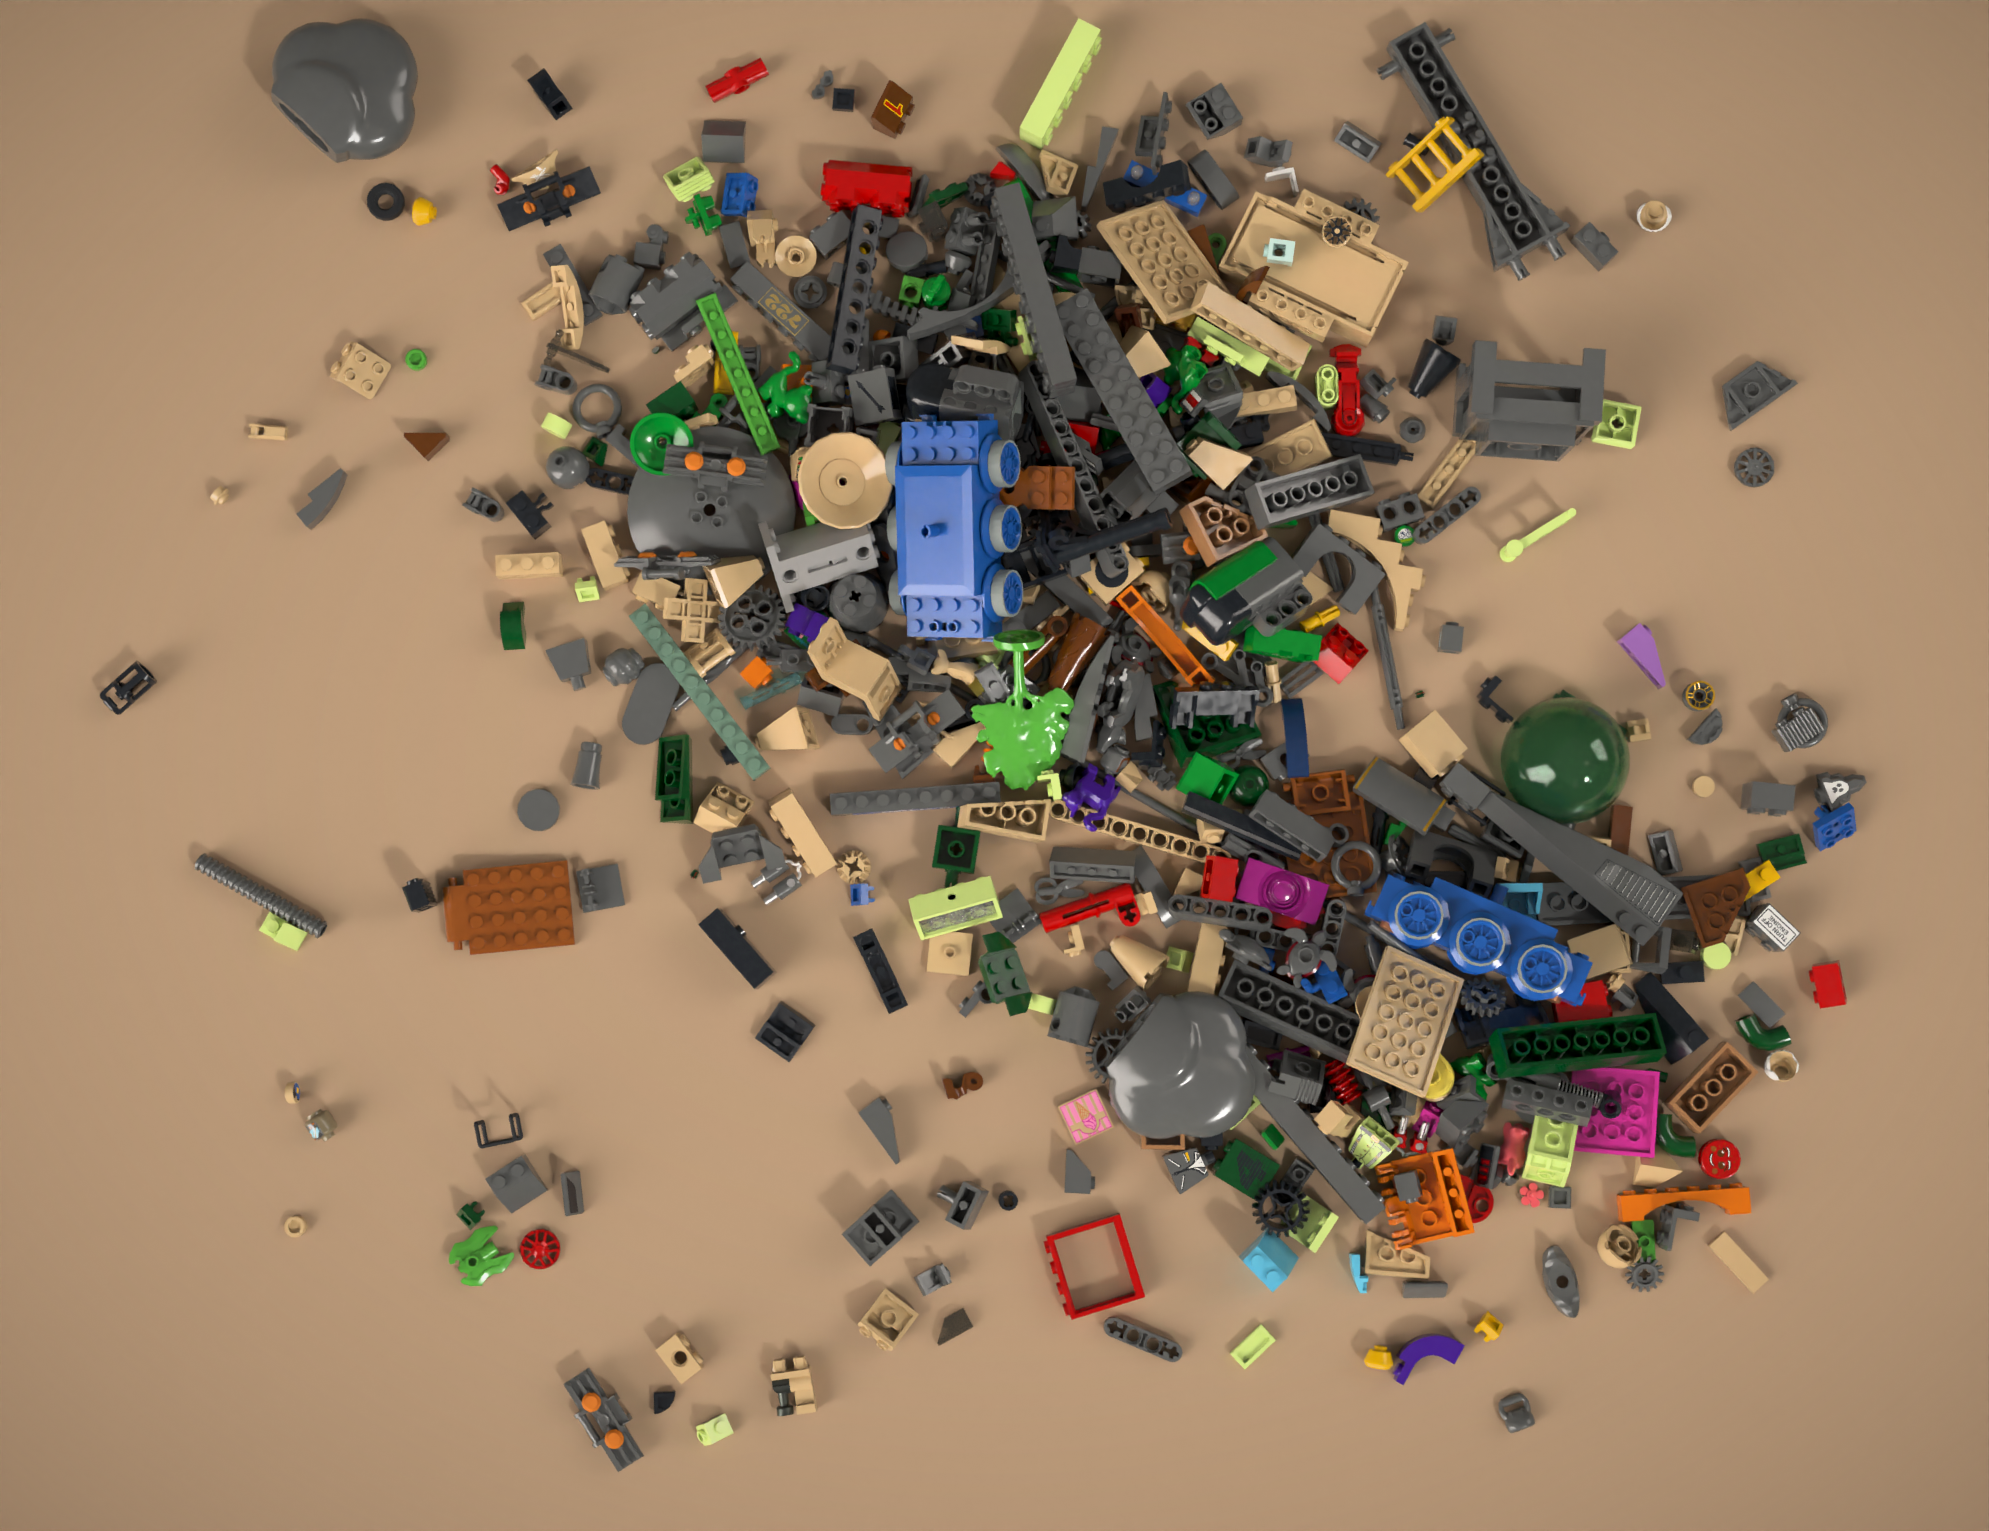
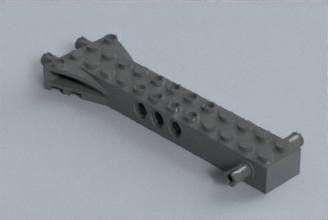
M1424 22L1389 42L1386 50L1392 61L1380 68L1378 67L1377 73L1378 75L1381 74L1380 78L1384 80L1392 74L1399 72L1433 129L1436 127L1435 123L1442 117H1453L1455 121L1450 127L1469 149L1478 148L1484 153V156L1462 176V179L1483 213L1494 272L1505 266H1510L1517 280L1521 281L1523 280L1522 278L1525 279L1530 275L1521 260L1524 255L1542 245L1547 246L1554 261L1566 255L1557 238L1565 233L1570 225L1556 216V212L1551 208L1548 209L1541 202V199L1518 179L1441 49L1442 46L1455 40L1454 33L1450 34L1452 30L1448 28L1434 37L1427 23ZM1442 132L1438 136L1452 162L1459 163L1463 159L1461 152Z

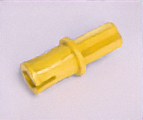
M1333 605L1321 612L1316 611L1315 615L1300 621L1299 626L1305 633L1319 626L1324 627L1325 623L1340 616V610L1336 605Z

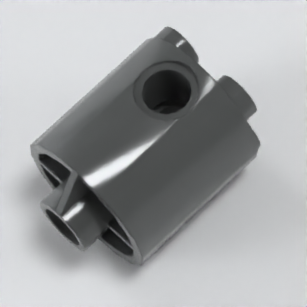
M609 254L605 258L588 293L596 308L609 315L627 312L632 301L630 296L637 291L645 271L644 268L634 264L632 266L626 263L627 259L618 254L615 256Z
M1074 986L1065 991H1059L1047 1036L1088 1048L1100 1002L1096 1001L1090 990Z

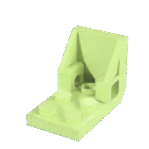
M1535 1115L1521 1178L1564 1187L1571 1167L1578 1125Z

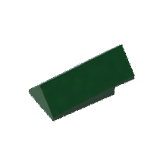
M689 735L659 738L655 800L661 801L660 822L693 824L692 739Z

